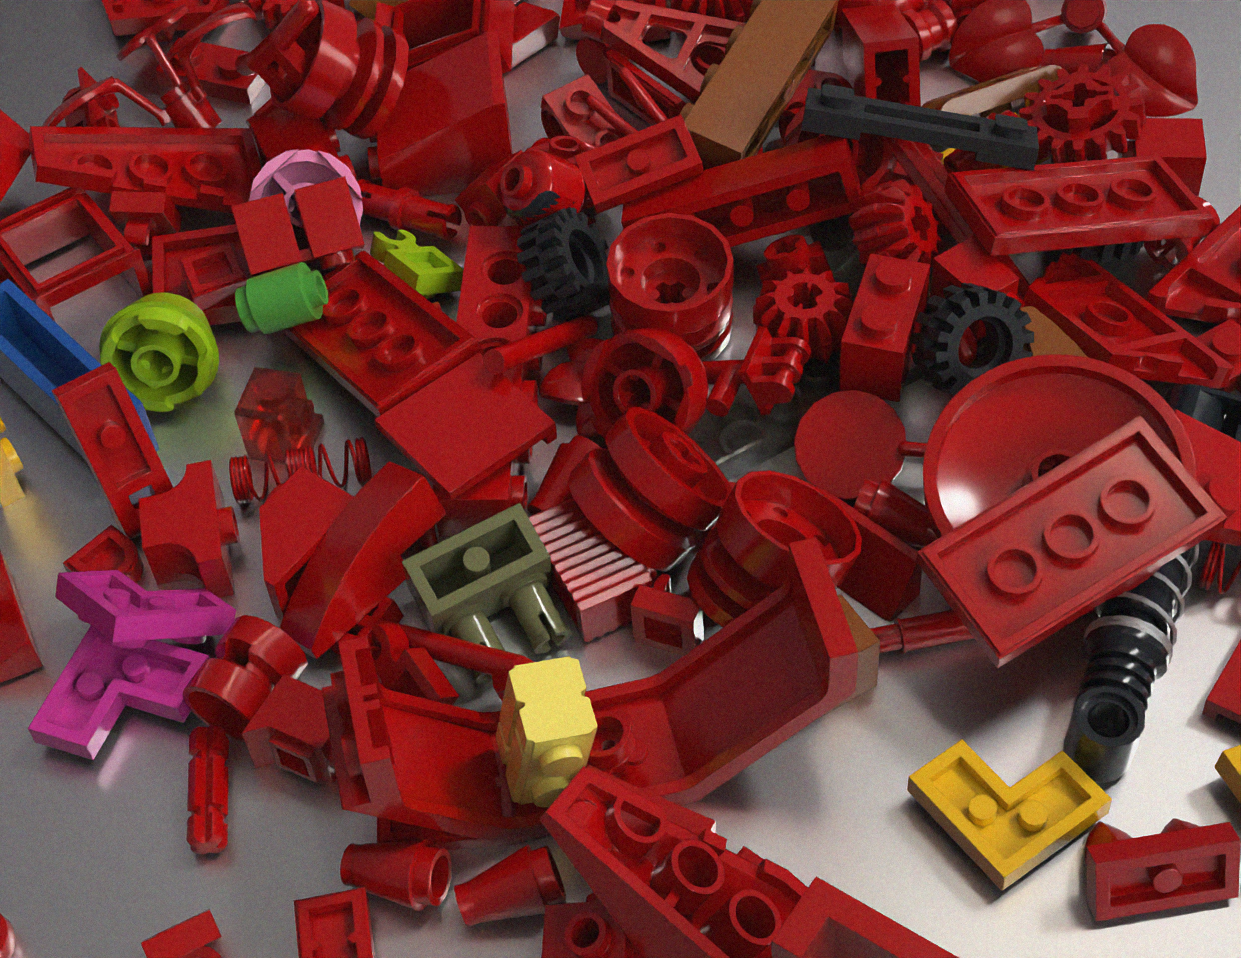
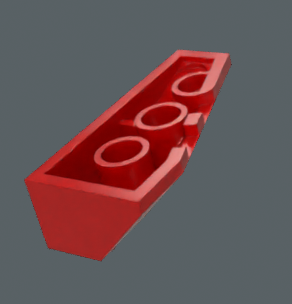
M584 766L539 818L642 958H771V941L808 888L789 870L768 859H764L757 865L725 849L727 839L707 828L698 835L668 820L661 805Z

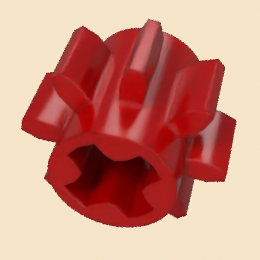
M798 234L784 236L768 245L764 251L767 262L756 266L762 285L764 280L777 281L782 268L794 275L801 274L806 265L811 273L815 275L831 270L820 241H815L808 245L805 237Z

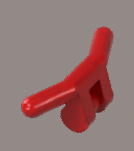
M299 0L261 43L251 52L237 57L235 61L236 70L244 76L257 73L283 101L289 100L302 85L316 52L311 50L304 51L296 43V40L317 16L319 11L317 2L315 0Z

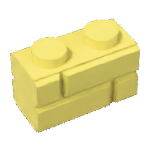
M568 656L515 665L508 672L499 717L500 722L496 731V740L502 763L507 765L505 775L512 801L518 802L520 805L534 802L538 807H549L581 768L587 765L598 726L590 698L585 697L587 687L578 659Z

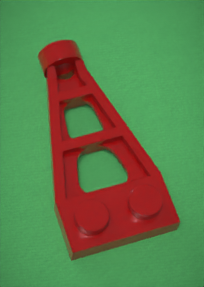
M591 0L582 22L581 35L600 43L609 44L674 90L696 103L701 95L700 87L704 75L699 73L691 63L697 48L703 45H715L726 48L734 28L737 25L744 27L746 23L626 0H617L616 2L613 0ZM649 28L673 31L685 36L686 40L676 58H668L643 43L642 40Z

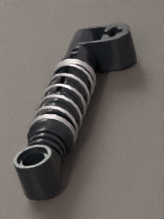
M1193 384L1178 385L1168 390L1164 396V400L1173 410L1177 409L1241 442V396ZM1199 544L1192 547V557L1188 563L1190 549L1164 564L1149 579L1134 589L1105 601L1102 612L1100 605L1094 608L1100 618L1091 622L1085 630L1083 656L1087 660V667L1083 674L1079 694L1076 698L1063 743V751L1093 781L1104 783L1117 780L1127 773L1133 761L1145 728L1146 711L1148 710L1150 697L1153 692V684L1167 672L1173 657V646L1177 642L1175 624L1178 623L1184 614L1185 601L1183 596L1191 587L1192 572L1190 569L1199 558ZM1185 572V584L1180 590L1182 578ZM1178 600L1177 613L1172 619L1176 601ZM1169 628H1170V640L1167 638ZM1094 731L1105 732L1113 738L1103 737Z

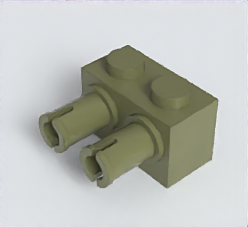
M520 503L402 561L408 589L432 632L505 651L487 617L506 607H511L536 654H542L551 650L547 642L550 640V636L555 646L558 647L572 634V631L565 624L545 589L552 584L551 556ZM471 670L473 673L472 677L477 684L487 683L492 680L491 675Z

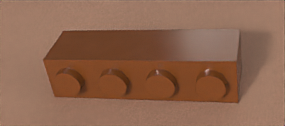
M753 0L749 13L750 19L744 27L737 25L732 31L725 48V58L720 65L713 63L708 68L700 87V97L694 105L687 103L680 112L701 158L703 170L757 155L834 29L839 0Z

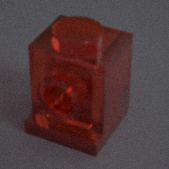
M254 367L234 411L248 458L258 461H264V454L269 452L273 463L286 465L285 450L295 449V447L299 449L300 446L308 447L309 445L314 449L324 425L323 414L314 413L313 401L307 399L301 373Z

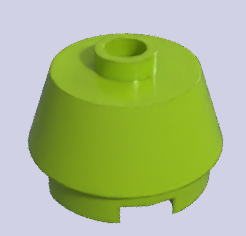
M162 292L140 298L115 313L104 326L100 336L99 351L101 365L110 362L116 367L124 386L143 403L145 410L168 412L174 409L176 403H182L197 396L199 397L212 384L219 368L218 346L205 314L195 303L177 294Z

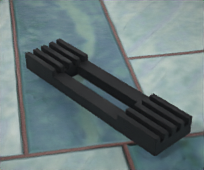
M828 84L822 85V90L808 88L802 131L854 140L860 139L861 132L972 151L975 152V161L1034 171L1039 152L1037 127L1028 126L1027 120L1024 118L996 114L995 120L900 104L854 96V90L851 88Z

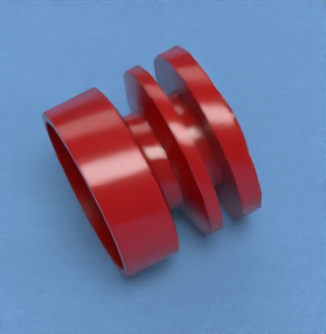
M315 0L319 8L318 14L296 40V43L304 51L311 50L316 52L310 70L298 91L287 101L280 99L270 88L272 102L282 110L309 120H315L323 116L324 123L338 131L344 129V131L362 140L374 136L385 124L401 93L408 67L409 45L404 33L384 25L381 27L380 23L367 17L356 21L353 12L325 0Z
M665 213L648 216L624 228L611 244L606 262L610 294V321L613 336L625 330L656 327L677 334L697 352L701 361H713L729 343L733 327L732 289L734 285V259L728 240L714 225L695 216Z
M771 470L751 471L737 480L719 512L716 527L708 532L702 549L696 553L690 564L687 582L692 597L706 615L721 627H725L773 593L785 582L788 576L789 543L816 537L834 587L837 589L860 555L862 545L861 534L855 521L846 510L818 487L784 473Z

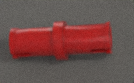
M364 179L357 181L361 192L365 193V197H362L363 215L387 221L391 228L395 230L403 229L409 232L414 229L438 236L447 241L452 240L457 235L458 231L446 227V224L461 225L462 213L459 206L447 205L422 198L417 190L407 187L394 190L373 184Z

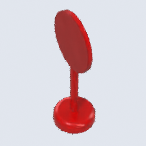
M859 390L833 392L816 401L801 418L794 438L796 462L807 482L819 489L822 488L844 501L857 500L866 478L880 484L884 478L892 483L901 472L905 457L924 458L927 443L906 441L905 427L895 409L877 395Z

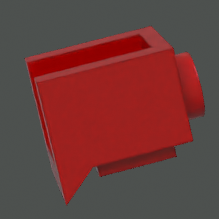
M283 674L241 733L254 768L276 763L277 766L315 783L322 779L333 784L337 777L322 690Z

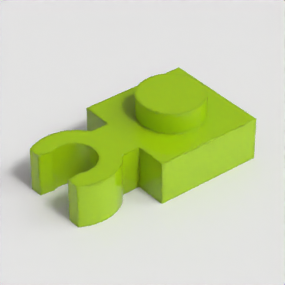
M403 229L397 231L396 240L387 238L379 231L373 233L370 255L377 261L384 263L386 268L426 299L434 298L437 293L461 291L464 269L435 246H418L416 244V237Z

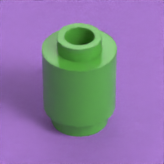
M304 262L249 278L246 286L237 288L235 292V302L239 317L250 333L262 331L264 334H271L320 319L323 313V305L327 304L329 299L328 290L318 270L311 271Z

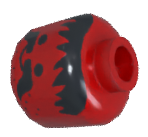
M541 149L526 150L515 157L501 176L500 192L502 206L508 216L525 225H530L563 208H575L578 214L583 211L586 204L587 193L584 176L579 167L567 159Z

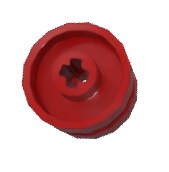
M631 407L607 431L605 442L608 449H591L571 471L568 485L574 500L584 515L605 538L626 555L643 565L666 572L675 569L696 546L697 534L695 529L705 531L717 524L719 512L731 493L732 488L716 463L695 441L678 427L652 411L641 407Z

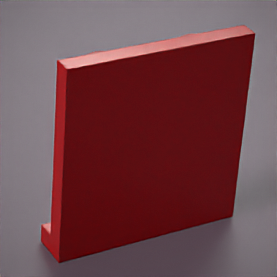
M479 352L374 419L376 428L450 501L539 441L543 440L548 445L557 439L555 421L502 373L492 374L487 371L483 363L484 356Z

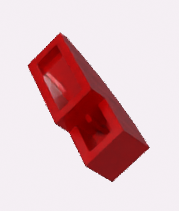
M389 461L358 491L333 522L314 551L290 598L279 627L296 641L308 655L318 659L406 580L401 554L447 514L424 475Z

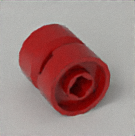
M242 615L235 619L216 645L214 652L217 659L211 658L204 661L184 688L182 695L186 705L206 725H219L224 728L225 735L228 738L244 742L241 733L283 674L298 680L305 671L308 661L298 643L286 632L256 616Z

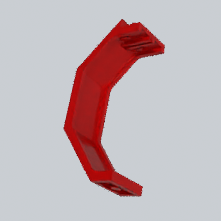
M814 537L789 543L788 576L785 582L773 593L663 671L647 678L585 692V697L590 698L594 714L600 711H622L630 714L634 721L632 731L636 738L646 741L649 748L648 757L642 764L638 766L629 765L624 771L612 776L679 805L698 802L856 692L859 652L817 538ZM367 636L338 642L343 671L330 673L332 685L322 687L321 689L343 810L504 845L514 844L513 836H517L518 843L551 836L539 820L549 807H538L534 802L522 805L515 802L516 816H503L501 788L496 787L495 778H498V776H506L505 771L507 767L506 764L502 763L496 740V731L500 722L501 711L478 712L389 690L382 686L378 680Z

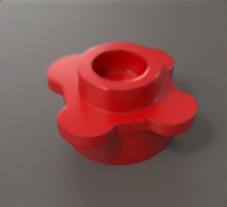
M600 711L594 714L598 727L586 767L589 765L613 775L624 771L629 765L638 766L647 759L649 748L646 741L636 738L632 731L634 721L630 714L622 711Z

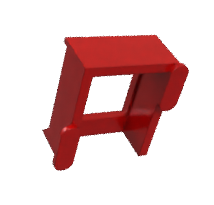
M409 0L395 5V7L380 2L376 4L375 21L380 23L381 27L384 25L404 33L409 49H412L408 51L407 71L487 31L498 30L503 74L512 70L514 15L517 11L512 0Z
M67 188L0 220V283L9 279L54 321L55 319L50 307L122 273V276L140 298L153 294V276L145 267L140 248L135 250L83 189ZM89 234L104 251L39 284L24 266Z

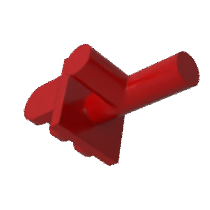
M758 327L744 359L702 361L706 369L708 385H714L706 401V409L713 415L726 416L741 384H745L761 415H770L774 404L791 401L795 393L793 384L801 379L803 374L802 364H805L811 355L810 345L797 337L772 338L767 327Z

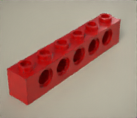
M470 226L456 323L478 339L484 354L488 350L536 333L537 327H546L547 314L541 309L543 300L538 299L535 301L530 291L534 287L531 281L525 283L521 274L527 271L526 266L519 264L517 254L522 252L517 246V240L522 236L520 233L522 229L527 226ZM543 356L501 372L537 406L538 386L536 380H531L532 371L542 370ZM533 446L451 501L433 484L432 490L447 513L436 523L439 537H452L518 503L521 504L526 513L528 481L526 475L520 474L522 464L532 463Z

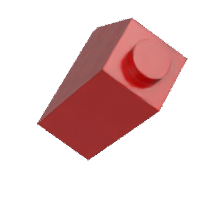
M895 4L841 9L844 64L849 83L854 90V95L921 107L919 37Z

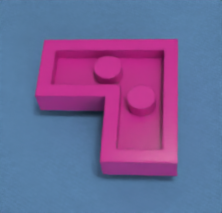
M119 570L58 573L55 597L75 612L79 620L90 624L107 638V642L114 646L141 648L147 645V640L171 639L179 643L199 644L206 641V636L224 635L235 620L236 609L206 588L146 591Z
M90 626L29 725L28 730L35 743L94 760L125 706L184 723L191 712L182 695L184 688L204 661L210 659L209 655L158 640H147V645L141 648H122L107 642V638Z

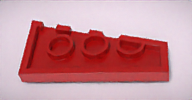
M30 126L29 147L35 181L108 194H111L112 191L166 192L174 205L233 214L231 206L249 202L253 180L262 169L251 128Z

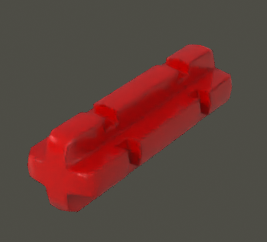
M213 724L209 727L198 726L189 735V755H193V759L188 763L187 811L191 812V816L187 819L186 840L192 852L200 855L209 852L219 853L228 844V824L224 823V819L228 815V767L225 766V762L229 759V739L225 735L223 727Z

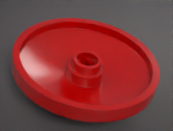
M1062 354L1037 355L1007 362L986 371L963 387L948 402L935 422L926 445L923 463V492L928 518L937 538H940L1139 416H1142L1197 481L1195 456L1190 439L1182 422L1164 398L1144 381L1117 366L1088 357ZM1159 567L1155 571L1151 572L1147 576L1143 577L1139 581L1135 582L1134 584L1127 587L1126 589H1124L1123 591L1119 592L1111 598L1117 597L1123 594L1124 592H1128L1134 589L1135 587L1149 579L1161 567Z

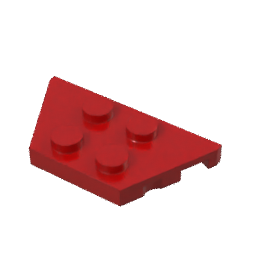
M1241 205L1148 291L1146 301L1165 315L1221 324L1232 318L1241 326Z
M1076 250L1071 255L1062 252L1058 263L1052 261L1044 270L1042 277H1037L1026 291L1023 299L1025 307L1033 306L1053 321L1078 345L1088 358L1117 366L1139 379L1193 384L1220 389L1226 386L1234 369V366L1095 261L1080 258L1081 252Z

